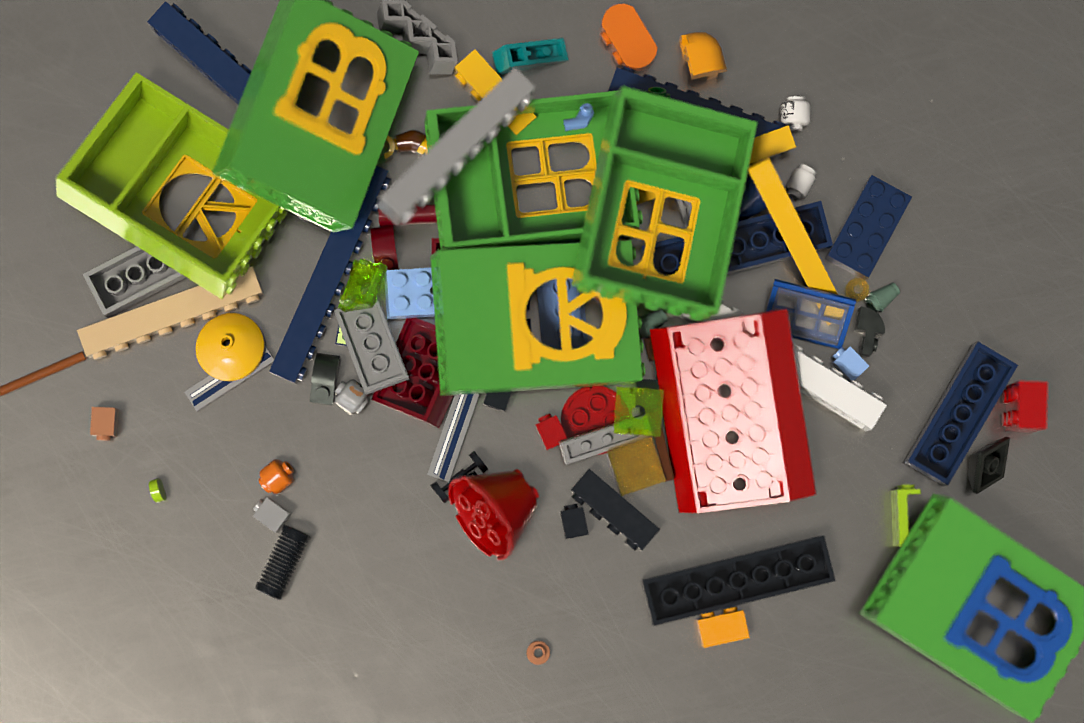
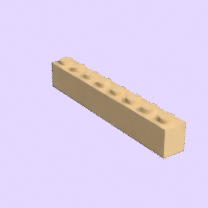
M249 267L243 277L239 275L235 281L237 285L230 295L226 294L223 299H220L199 285L78 329L77 332L85 355L89 358L93 357L94 360L101 359L107 356L106 352L115 349L116 352L129 348L128 344L136 341L138 344L151 340L150 336L159 333V336H163L173 332L172 328L181 325V328L195 324L194 320L201 317L203 320L216 316V312L224 309L225 312L237 309V304L246 301L247 304L259 301V296L264 295L254 267Z

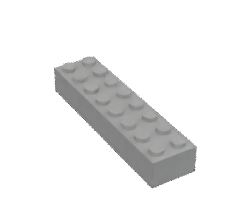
M515 67L380 197L377 207L396 226L401 222L406 224L415 215V208L418 206L423 208L431 200L435 189L439 192L446 186L451 178V174L456 176L465 167L468 157L471 160L474 159L481 152L485 141L489 144L498 135L501 126L506 128L515 119L514 117L518 109L522 112L529 106L534 98L532 93L535 87Z

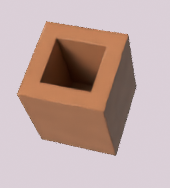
M92 407L90 435L97 436L96 440L110 441L111 437H117L119 409Z

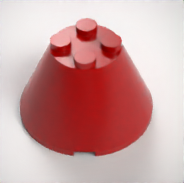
M518 469L458 477L450 483L448 489L450 504H455L458 511L455 517L465 534L484 554L489 557L495 555L498 557V560H504L512 554L536 510V499L539 498L538 491L527 483L522 472Z

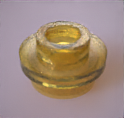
M854 278L848 282L846 294L849 298L861 301L868 296L869 286L865 280ZM856 285L862 288V292L859 294L854 292V286Z

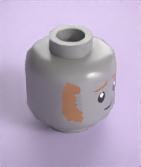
M354 379L349 380L347 383L342 381L334 391L337 393L335 402L348 413H354L355 411L359 413L370 400L367 397L368 394L365 395L362 385Z

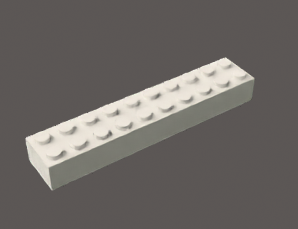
M721 299L719 313L711 316L709 319L695 321L690 319V315L681 314L679 317L688 323H700L739 317L744 313L733 306L731 309L724 306V301ZM714 338L724 344V341L721 338ZM793 344L800 391L864 431L873 429L887 406L882 403L884 399L873 392L871 394L866 393L862 390L863 386L854 380L848 382L842 378L843 374L834 368H825L822 366L823 361L813 355L807 357L802 353L804 351L802 348Z

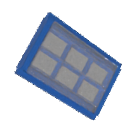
M775 279L765 312L788 309L793 338L840 349L846 337L856 299Z

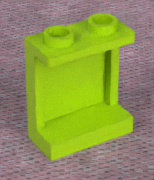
M898 485L897 490H891L893 546H901L908 535L907 495L921 494V489H915V485Z

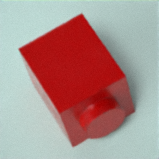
M549 413L538 418L539 423L535 424L546 451L559 446V441L567 439L557 415L552 417Z

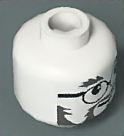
M787 97V101L781 104V122L787 126L789 125L790 131L803 130V126H807L811 122V104L805 101V97Z

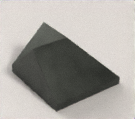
M1003 437L970 455L968 478L973 493L978 494L1004 478L1010 442L1009 437Z

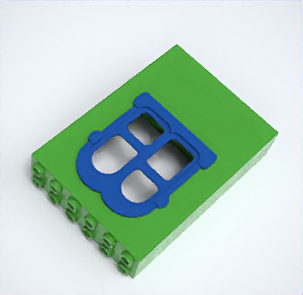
M933 493L859 614L1010 712L1033 723L1041 715L1042 707L1047 699L1051 698L1054 694L1056 684L1066 674L1067 666L1077 656L1079 647L1084 640V587L953 499ZM998 577H1004L1029 595L1026 604L1015 619H1012L986 601V597ZM1039 602L1049 607L1056 616L1054 630L1044 636L1035 634L1025 626L1027 619ZM979 610L984 611L999 622L997 630L986 646L980 645L966 635V629ZM1008 630H1013L1034 645L1036 658L1030 667L1018 669L996 655V649Z

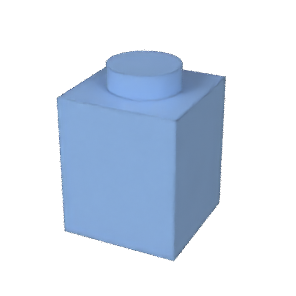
M851 346L846 350L841 347L832 356L835 360L831 364L843 374V377L848 382L856 380L869 367Z

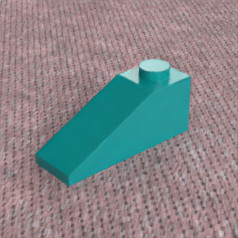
M564 38L506 44L492 52L497 74L510 73L515 67L519 71H524L569 60Z

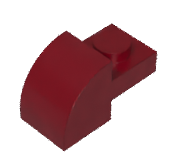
M381 226L370 228L376 277L384 276L386 270H398L394 227Z

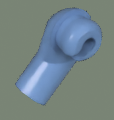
M588 103L582 104L576 118L564 119L565 131L586 128L594 116L592 105Z

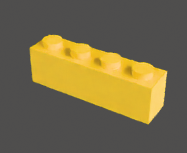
M475 49L454 67L456 72L454 77L462 86L466 84L472 90L470 95L478 103L503 80ZM534 113L515 115V119L508 127L517 135L537 117Z

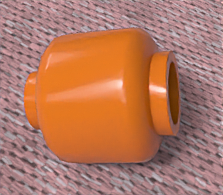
M274 459L261 469L259 483L266 492L279 494L292 484L294 469L287 461L282 462Z

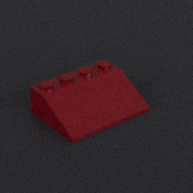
M406 318L396 345L409 380L374 392L371 400L440 428L453 395L440 396L435 325L418 318Z

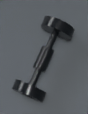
M475 451L469 454L474 463L467 469H462L456 473L444 487L441 488L436 481L430 485L444 504L449 500L445 491L449 489V485L454 479L468 476V473L475 467H478L482 473L488 470Z

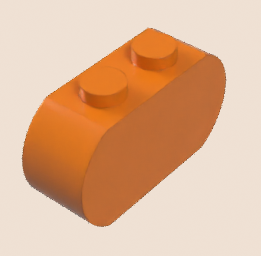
M616 4L610 7L603 16L601 24L602 33L600 36L605 45L608 46L610 44L613 49L612 56L617 65L622 64V66L631 68L635 72H642L648 69L655 60L657 45L636 10L628 4Z

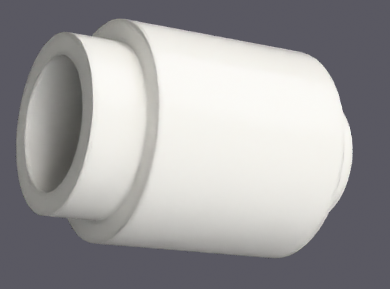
M800 164L798 168H795L785 186L788 195L796 200L806 198L816 179L814 177L816 171L804 164Z

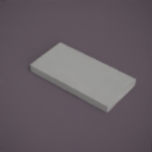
M377 294L334 310L365 395L409 380Z

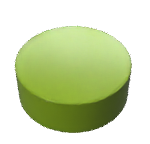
M159 478L150 480L149 490L153 500L157 503L166 500L161 480Z

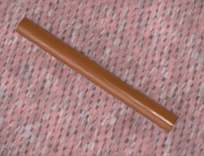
M81 351L0 386V396L86 360V356Z

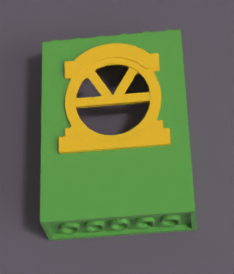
M632 240L617 241L616 256L621 264L625 266H634L633 260L636 259V250L632 246ZM580 243L438 250L430 256L440 396L623 385L642 381V376H645L644 362H641L643 341L639 339V330H641L642 323L641 317L637 315V307L640 303L637 302L636 305L622 302L623 299L614 297V299L603 298L600 296V293L594 291L582 293L568 303L566 279H573ZM552 279H557L562 350L549 348L535 339L529 331L525 319L526 304L530 295L538 286ZM597 296L603 310L601 327L597 329L569 313ZM570 325L592 336L593 339L578 349H572Z

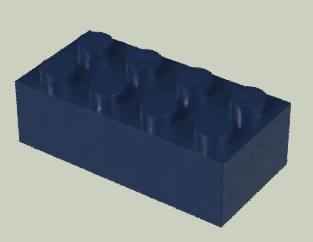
M871 175L866 181L825 259L863 280L868 279L912 196Z

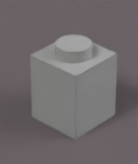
M268 497L265 500L260 499L253 508L255 511L253 517L275 533L279 532L291 515Z

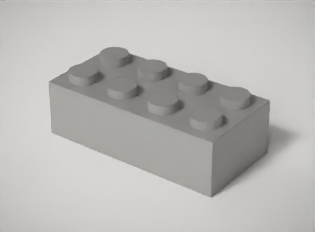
M137 246L83 274L103 315L107 318L187 278Z

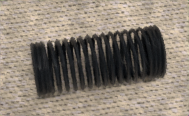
M283 525L282 532H280L285 537L278 536V538L286 542L276 540L287 547L275 543V546L281 549L273 547V549L282 554L271 551V553L283 559L269 555L279 562L268 559V561L278 566L266 563V565L279 571L264 566L265 569L275 574L265 570L262 571L274 578L260 574L262 577L275 583L259 578V580L271 586L258 581L255 587L256 590L278 600H282L283 593H285L283 589H287L285 585H289L288 582L291 581L289 578L294 573L292 570H296L294 566H298L295 562H299L298 559L301 558L299 555H302L301 551H304L302 547H306L304 543H308L310 538L309 535L287 525Z

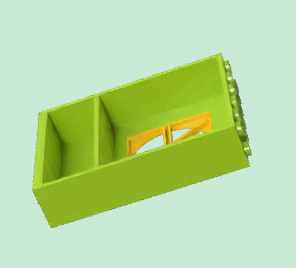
M137 72L56 177L57 197L220 299L234 291L237 285L235 281L239 275L243 277L250 267L249 261L252 257L255 259L258 257L263 248L261 245L264 240H270L275 232L274 226L277 222L282 223L288 213L286 209L212 174L229 129ZM185 174H201L213 178L176 230L170 229L163 220L159 209V198L164 187L174 178ZM222 184L232 195L234 203L212 202L208 200L218 186ZM202 210L235 212L236 218L229 231L223 236L217 237ZM195 218L207 238L206 241H194L183 237Z

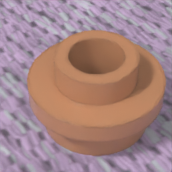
M535 641L528 646L527 658L531 663L541 665L549 659L550 650L544 642ZM538 648L543 651V655L539 658L534 656V650Z

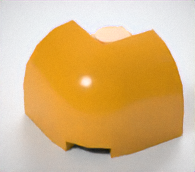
M693 32L680 36L679 43L684 62L688 63L692 80L707 76L708 80L717 78L718 73L727 71L722 48L712 35L705 32Z

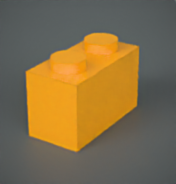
M736 606L723 609L724 614L716 616L714 612L701 614V619L696 621L702 647L706 648L750 638L744 610H738Z

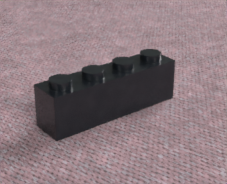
M590 469L586 471L571 489L574 493L571 497L580 505L586 503L592 509L589 512L599 521L602 518L609 523L607 528L618 536L621 533L627 538L625 543L634 551L637 548L642 551L660 530V528Z

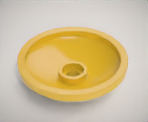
M226 313L214 317L204 325L196 341V356L199 364L211 377L222 381H236L250 375L259 366L265 351L264 336L258 325L249 317L238 313ZM225 340H230L228 346H223Z

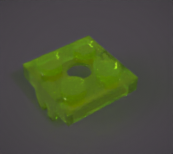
M363 258L360 261L355 259L352 264L354 267L344 293L339 298L338 308L344 312L373 308L378 299L377 295L385 280V273L388 268L381 262L373 264ZM369 286L367 292L362 295V289H365Z
M617 387L613 434L660 437L664 390ZM636 405H641L645 409V415L641 419H636L632 416V408Z

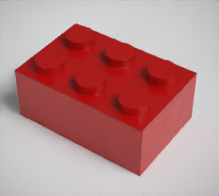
M1017 381L1006 385V389L1002 392V402L1006 403V409L1002 413L1001 419L1002 426H1005V432L1034 433L1047 429L1048 382Z

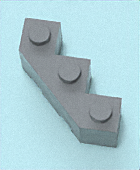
M382 0L377 12L379 30H385L390 33H402L403 41L411 43L412 48L419 51L418 54H427L429 74H452L458 62L455 41L450 36H445L437 30V26L423 14L420 16L412 9V5L406 0Z

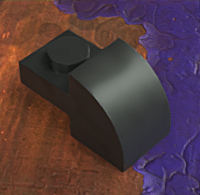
M862 306L858 308L854 330L863 333L860 356L870 357L872 352H876L878 339L875 338V335L883 336L885 334V325L881 316L873 309Z
M323 353L316 354L311 378L310 402L333 405L340 356Z

